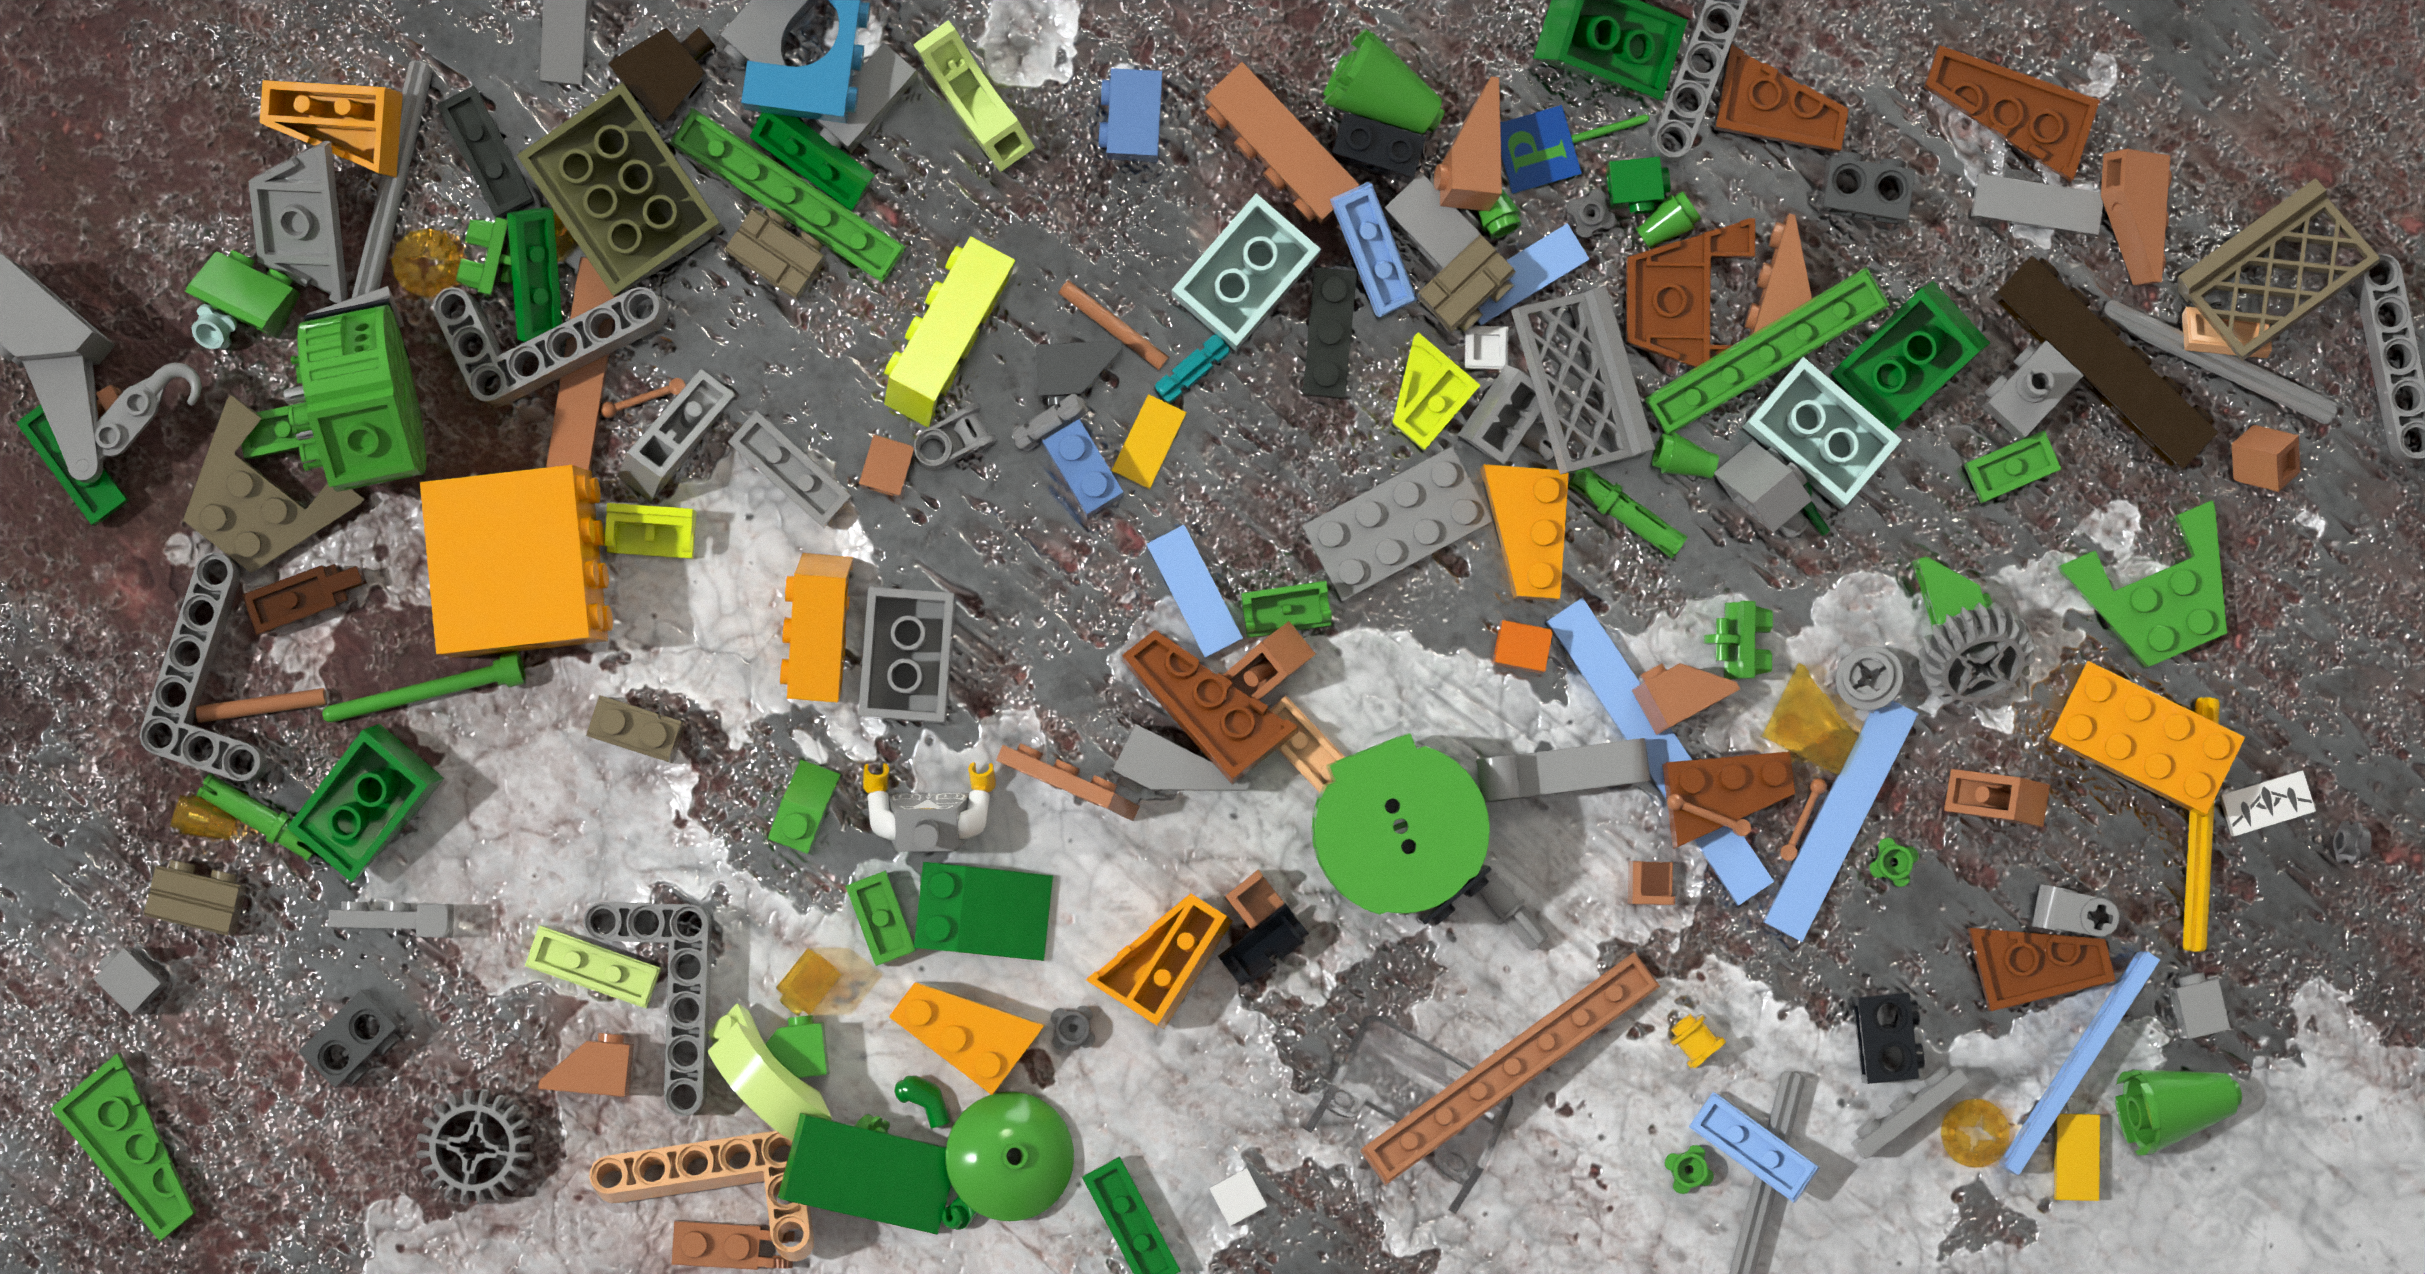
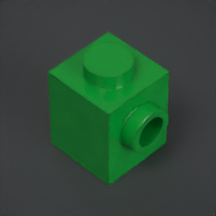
M1660 156L1609 161L1605 168L1610 210L1629 208L1630 214L1651 213L1655 211L1654 205H1661L1665 199L1664 193H1670L1668 167L1661 168Z

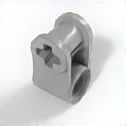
M979 403L970 404L954 412L943 421L918 434L914 441V456L922 468L930 471L940 470L962 458L974 455L997 442L998 439L995 434L989 433L979 414L981 409ZM966 422L969 423V425H970V427L972 428V430H973V432H974L976 438H974V437L972 436V434H971V432H970V430H969V428H968ZM937 439L943 443L945 453L941 458L929 460L922 455L921 446L927 440Z
M2043 884L2039 885L2032 926L2092 936H2106L2117 928L2119 912L2111 901L2100 897L2079 894L2075 890ZM2098 905H2101V913L2107 914L2106 923H2098L2097 929H2094V921L2087 919L2089 911H2096Z

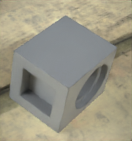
M116 948L111 950L98 964L97 967L101 972L94 978L130 1015L140 1014L169 984L133 948H123L121 951Z
M2204 972L2179 977L2180 985L2168 988L2180 1038L2192 1039L2230 1030L2219 979H2205Z

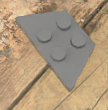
M323 141L255 175L248 182L258 263L273 270L284 272L293 281L304 287L311 284L329 293V300L340 303L348 298L332 145L331 141Z

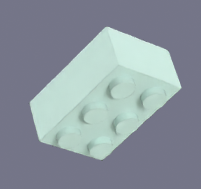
M1256 193L1172 289V297L1212 332L1222 338L1234 351H1237L1320 256L1321 249Z
M1804 357L1793 366L1742 426L1765 447L1775 449L1787 465L1790 462L1795 464L1804 474L1810 485L1839 509L1845 507L1902 441Z

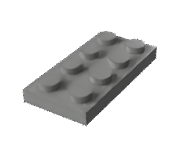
M1452 446L1302 525V529L1338 597L1343 602L1492 523V519Z

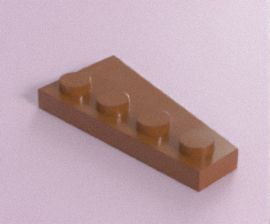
M1156 630L1152 631L1122 655V662L1232 785L1298 733L1297 725L1288 719L1283 720L1268 710L1266 704L1255 697H1249L1234 687L1232 681L1220 673L1215 674L1200 664L1199 659Z

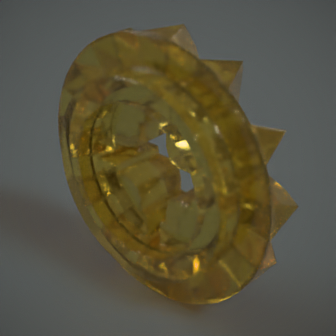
M430 228L410 231L407 236L397 242L391 259L394 277L400 285L408 292L424 297L438 295L443 289L451 287L456 280L461 260L458 248L452 239L445 233ZM426 245H428L427 249L430 256L444 263L429 266L426 278L423 280L424 275L422 274L421 267L409 262V260L421 258Z
M1967 1099L1954 1105L1945 1115L1941 1126V1140L1948 1155L1959 1164L1973 1168L1985 1167L1999 1160L2009 1145L2010 1125L2002 1110L1994 1104L1982 1099ZM1982 1115V1130L1993 1138L1992 1141L1988 1139L1985 1141L1978 1140L1976 1146H1973L1970 1152L1971 1137L1966 1135L1964 1131L1959 1130V1126L1965 1128L1967 1126L1974 1127Z

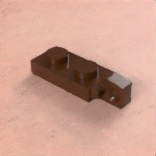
M336 564L329 566L321 565L250 591L242 596L256 635L260 636L339 607V604L349 601L346 591L367 584L361 567L355 566L338 572Z

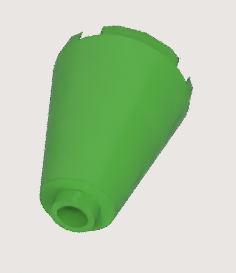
M1367 28L1362 30L1351 42V45L1357 48L1356 51H1351L1347 57L1343 55L1337 63L1324 89L1323 95L1326 97L1322 102L1330 107L1422 135L1426 130L1432 133L1440 124L1445 113L1440 108L1442 99L1375 33Z
M2132 1069L2122 1072L2117 1078L2116 1085L2124 1083L2123 1095L2115 1096L2118 1120L2128 1143L2136 1142L2140 1149L2134 1151L2138 1155L2154 1154L2235 1115L2238 1105L2242 1102V1092L2238 1082L2232 1080L2227 1073Z

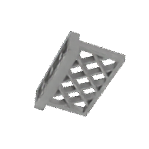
M1606 286L1511 310L1560 475L1614 461L1628 460L1655 449ZM1570 306L1576 325L1575 330L1560 320L1565 307ZM1535 314L1547 323L1542 338L1532 331L1528 315ZM1555 330L1570 340L1565 354L1550 344ZM1578 347L1584 351L1588 365L1587 371L1572 361ZM1545 354L1560 365L1554 379L1544 371L1542 361ZM1568 371L1582 381L1577 395L1562 385ZM1590 388L1596 391L1600 405L1599 412L1585 402ZM1557 396L1572 405L1566 420L1557 414L1554 404ZM1580 412L1595 422L1589 437L1575 427ZM1602 429L1608 432L1614 452L1610 453L1597 443ZM1570 437L1584 446L1580 459L1574 462L1571 461L1567 448V442Z

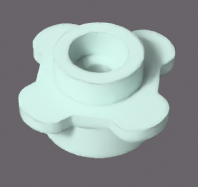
M208 304L200 305L197 309L198 320L191 327L193 337L200 345L208 349L228 348L231 344L230 334L237 328L235 319L221 311L214 310Z

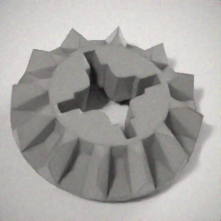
M1864 646L1852 651L1842 660L1836 673V687L1842 700L1855 711L1859 709L1874 713L1876 709L1890 707L1895 697L1902 694V684L1905 675L1899 659L1891 651L1879 646ZM1862 668H1865L1867 672L1870 671L1874 676L1879 673L1882 674L1877 678L1880 690L1876 691L1869 685L1860 687L1865 683Z

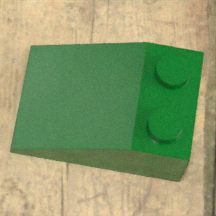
M1551 0L1533 59L1569 73L1662 101L1688 20L1640 0Z
M1931 281L1916 292L1841 362L1831 374L1862 407L1893 432L1979 355L1990 342L1934 281Z
M379 723L360 732L286 828L353 883L416 815L443 781L444 777Z
M923 862L914 948L1044 961L1053 876Z

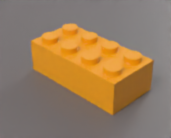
M2087 661L2047 741L2203 817L2207 815L2245 737Z

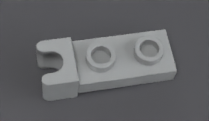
M341 901V910H329L328 927L416 929V937L452 938L454 905L417 904V912H410V903L384 902V911H367V902Z

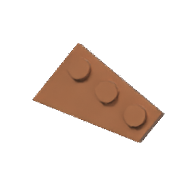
M1019 743L1017 750L1002 745L996 761L1134 821L1140 806L1114 793L1117 788L1116 784L1095 775L1091 782L1077 777L1080 771L1079 768L1056 759L1054 766L1040 761L1043 755L1042 752Z

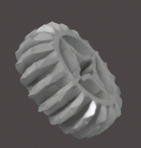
M1978 602L1973 610L1968 611L1962 606L1960 614L1955 616L1946 614V622L1943 624H1933V634L1923 637L1924 647L1918 650L1920 655V673L1929 691L1933 692L1934 696H1938L1944 704L1952 702L1958 709L1966 703L1975 709L1981 701L1985 700L1992 705L1994 697L1998 695L2007 697V690L2010 687H2021L2020 677L2030 675L2029 666L2035 662L2033 651L2035 649L2034 639L2025 621L2019 615L2012 612L2009 607L2002 609L1996 603L1986 608Z
M471 1088L465 1089L463 1092V1104H461L455 1093L449 1094L447 1102L451 1109L448 1110L441 1103H436L433 1106V1110L440 1119L436 1120L432 1117H425L422 1121L426 1127L433 1130L432 1134L419 1133L417 1135L418 1141L429 1143V1149L417 1151V1158L430 1157L432 1162L431 1165L424 1166L421 1169L422 1174L427 1175L436 1171L439 1176L432 1181L431 1187L438 1189L445 1182L449 1184L444 1194V1197L448 1200L456 1195L458 1189L461 1190L460 1201L463 1205L470 1203L473 1192L476 1193V1200L479 1205L487 1203V1190H490L492 1196L497 1201L504 1198L500 1184L503 1183L511 1191L515 1190L518 1184L511 1174L514 1173L521 1177H525L528 1174V1170L518 1164L519 1159L529 1161L534 1157V1154L530 1151H521V1144L534 1142L533 1135L520 1137L519 1129L525 1128L530 1124L529 1120L526 1118L515 1123L512 1117L519 1112L520 1107L515 1104L509 1107L506 1112L502 1110L507 1098L503 1094L498 1095L493 1104H490L491 1094L489 1089L481 1090L478 1101H475V1095ZM466 1111H475L474 1120L471 1121L468 1132L464 1136L444 1134L450 1122L458 1115ZM488 1114L499 1121L505 1129L509 1146L498 1143L490 1137L489 1122H487ZM477 1134L482 1139L479 1143L484 1142L485 1148L496 1151L489 1150L478 1153L474 1160L469 1155L471 1151L467 1152L465 1145L456 1143L474 1140ZM442 1148L456 1152L460 1156L462 1172H464L463 1179L450 1170L444 1160ZM486 1158L507 1159L503 1169L494 1178L486 1182H476L477 1173L480 1172L482 1163Z

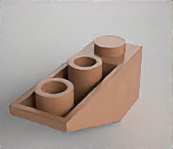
M2123 149L2103 154L2101 198L2132 284L2141 286L2162 282V274L2166 266L2164 245L2165 231L2169 223L2167 200L2168 189L2172 180L2170 171L2171 155Z
M1789 213L1784 218L1783 224L1775 222L1768 246L1775 248L1771 264L1764 262L1756 285V287L1763 289L1759 305L1751 303L1744 325L1745 328L1751 329L1750 335L1812 299L1796 216Z

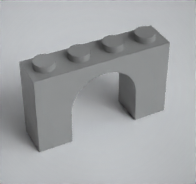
M751 0L720 34L724 43L727 44L723 51L740 67H743L747 61L786 66L784 55L787 38L795 25L818 0ZM883 43L865 63L862 70L858 71L853 77L852 87L859 88L856 112H848L847 124L812 119L822 128L819 135L832 146H836L839 149L843 146L852 153L918 79L917 71L887 44ZM798 117L804 123L809 120L808 118Z

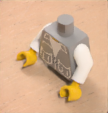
M975 762L969 765L968 772L971 789L973 790L970 793L892 794L886 793L889 781L888 765L883 763L882 774L874 775L868 771V764H865L863 788L869 793L867 799L871 828L876 835L891 840L896 851H956L960 849L968 838L983 832L986 826L990 801L988 792H991L996 786L992 763H989L988 771L983 774H977Z

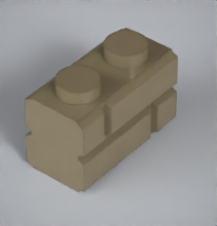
M755 208L751 209L740 225V228L725 248L726 253L796 301H799L827 260L819 252L823 245L803 231L797 237L786 230L784 227L788 221L773 210L766 208L762 214Z
M1480 234L1418 292L1417 297L1450 333H1453L1459 327L1466 332L1483 316L1478 309L1491 298L1497 303L1514 287L1510 279L1516 271Z
M599 695L586 736L673 764L686 723Z
M170 859L168 867L156 866L144 916L222 935H235L247 890L246 885L236 883V874L212 869L211 876L208 877L194 873L196 865Z

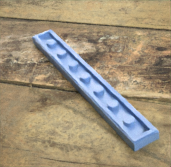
M1582 597L1546 621V623L1624 739L1645 738L1650 777L1666 799L1662 765L1666 762L1692 759L1671 728L1658 735L1655 734L1632 692V689L1641 685V683ZM1723 826L1693 840L1737 906L1774 882L1744 836L1735 835L1732 828Z

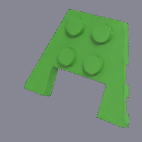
M2213 500L2174 516L2191 554V558L2115 591L2112 589L2096 550L2058 566L2060 573L2065 579L2069 580L2082 594L2083 599L2091 607L2095 608L2110 625V629L2146 668L2227 634L2216 512Z

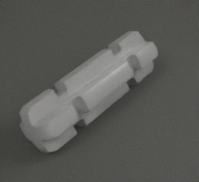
M1071 394L1060 401V407L1055 404L1029 421L1030 425L1024 423L1019 426L1012 434L1016 446L1019 449L1029 451L1040 444V438L1045 440L1070 425L1071 419L1073 422L1081 419L1088 412L1085 400L1081 396Z

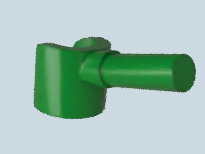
M1807 482L1803 485V487L1810 495V497H1812V487L1810 483ZM1811 501L1802 510L1808 515L1821 536H1823L1830 529Z

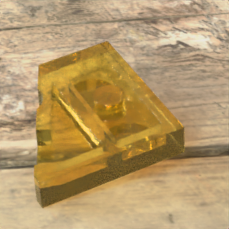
M1801 663L1796 664L1760 735L1761 738L1790 751L1792 754L1835 776L1839 775L1857 739V735L1848 723L1840 717L1835 710L1834 704L1825 693L1823 694L1809 675L1808 669Z

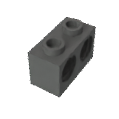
M1838 152V157L1831 156L1825 165L1819 213L1902 226L1908 221L1916 170L1905 168L1906 163L1896 159H1880V164L1863 161V155L1853 152ZM1843 173L1851 175L1857 183L1856 192L1846 194L1840 191L1836 185L1837 175ZM1884 180L1893 182L1899 191L1898 198L1893 201L1882 198L1878 191L1879 182Z
M360 990L299 1052L334 1088L342 1087L345 1083L352 1087L369 1071L365 1063L376 1053L381 1057L384 1056L400 1040L396 1033L403 1025L368 990ZM367 1014L375 1016L380 1024L378 1034L372 1039L363 1036L359 1028L361 1019ZM335 1045L343 1046L349 1054L348 1063L343 1069L333 1067L329 1061V1052Z

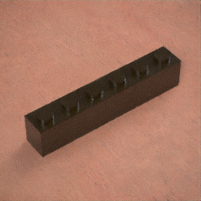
M2033 255L2030 256L1990 298L2039 344L2047 340L2084 375L2079 382L2174 473L2183 470L2219 433L2212 426L2214 423L2213 418L2202 407L2198 405L2192 407L2181 397L2183 390L2174 380L2166 375L2161 378L2149 367L2152 361L2141 349L2136 346L2129 348L2119 338L2121 331L2112 321L2104 316L2099 319L2087 307L2090 305V302L2079 290L2074 287L2068 290L2057 279L2059 272L2051 263L2044 258L2037 260Z

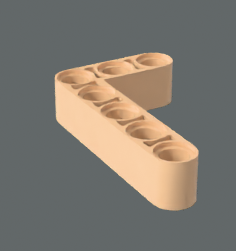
M777 1131L608 1155L599 1158L590 1169L589 1178L591 1185L602 1200L608 1203H622L764 1181L770 1234L778 1253L788 1261L798 1262L809 1256L814 1248L810 1206L794 1202L787 1205L777 1202L787 1161L783 1163L775 1162L772 1160V1155L778 1147L792 1146V1141ZM746 1152L751 1155L749 1163L744 1168L734 1169L729 1166L730 1160L735 1154ZM700 1158L708 1161L707 1168L703 1173L699 1175L687 1173V1167L693 1160ZM653 1165L665 1167V1172L659 1180L654 1182L644 1180L645 1172L649 1167ZM612 1171L622 1173V1179L615 1187L605 1188L601 1186L602 1179L607 1173ZM798 1229L803 1231V1239L798 1245L787 1247L782 1244V1238L789 1230Z

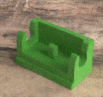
M1327 581L1241 593L1247 638L1271 635L1288 621L1291 622L1297 631L1331 626L1332 617L1328 602Z

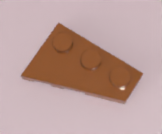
M1733 44L1730 45L1715 121V130L1838 153L1841 151L1848 108L1807 85H1801L1779 73L1778 69L1769 64H1763L1752 58Z
M1790 751L1666 762L1662 765L1666 799L1672 794H1679L1685 802L1735 821L1795 794ZM1668 807L1673 849L1724 826L1685 810L1673 811Z
M1968 928L1988 1011H1995L2116 981L2105 939Z

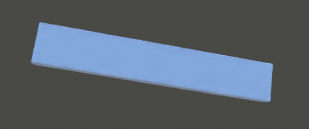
M1895 701L1891 702L1890 707L1876 709L1874 713L1869 712L1763 923L1803 942L1918 713Z
M2139 951L2135 954L2000 1159L1999 1165L2019 1176L2160 959L2148 951Z

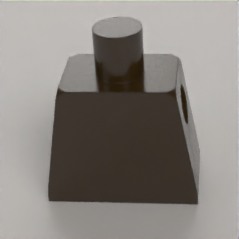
M700 27L681 43L666 28L614 58L608 65L655 121L666 131L707 83L709 77L697 62L716 46Z

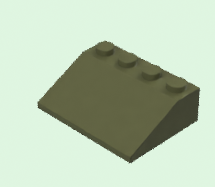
M623 82L516 155L614 297L688 255L725 229Z

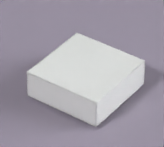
M1472 326L1465 332L1464 370L1502 371L1505 365H1508V327Z
M1247 1168L1209 1187L1229 1227L1267 1207Z

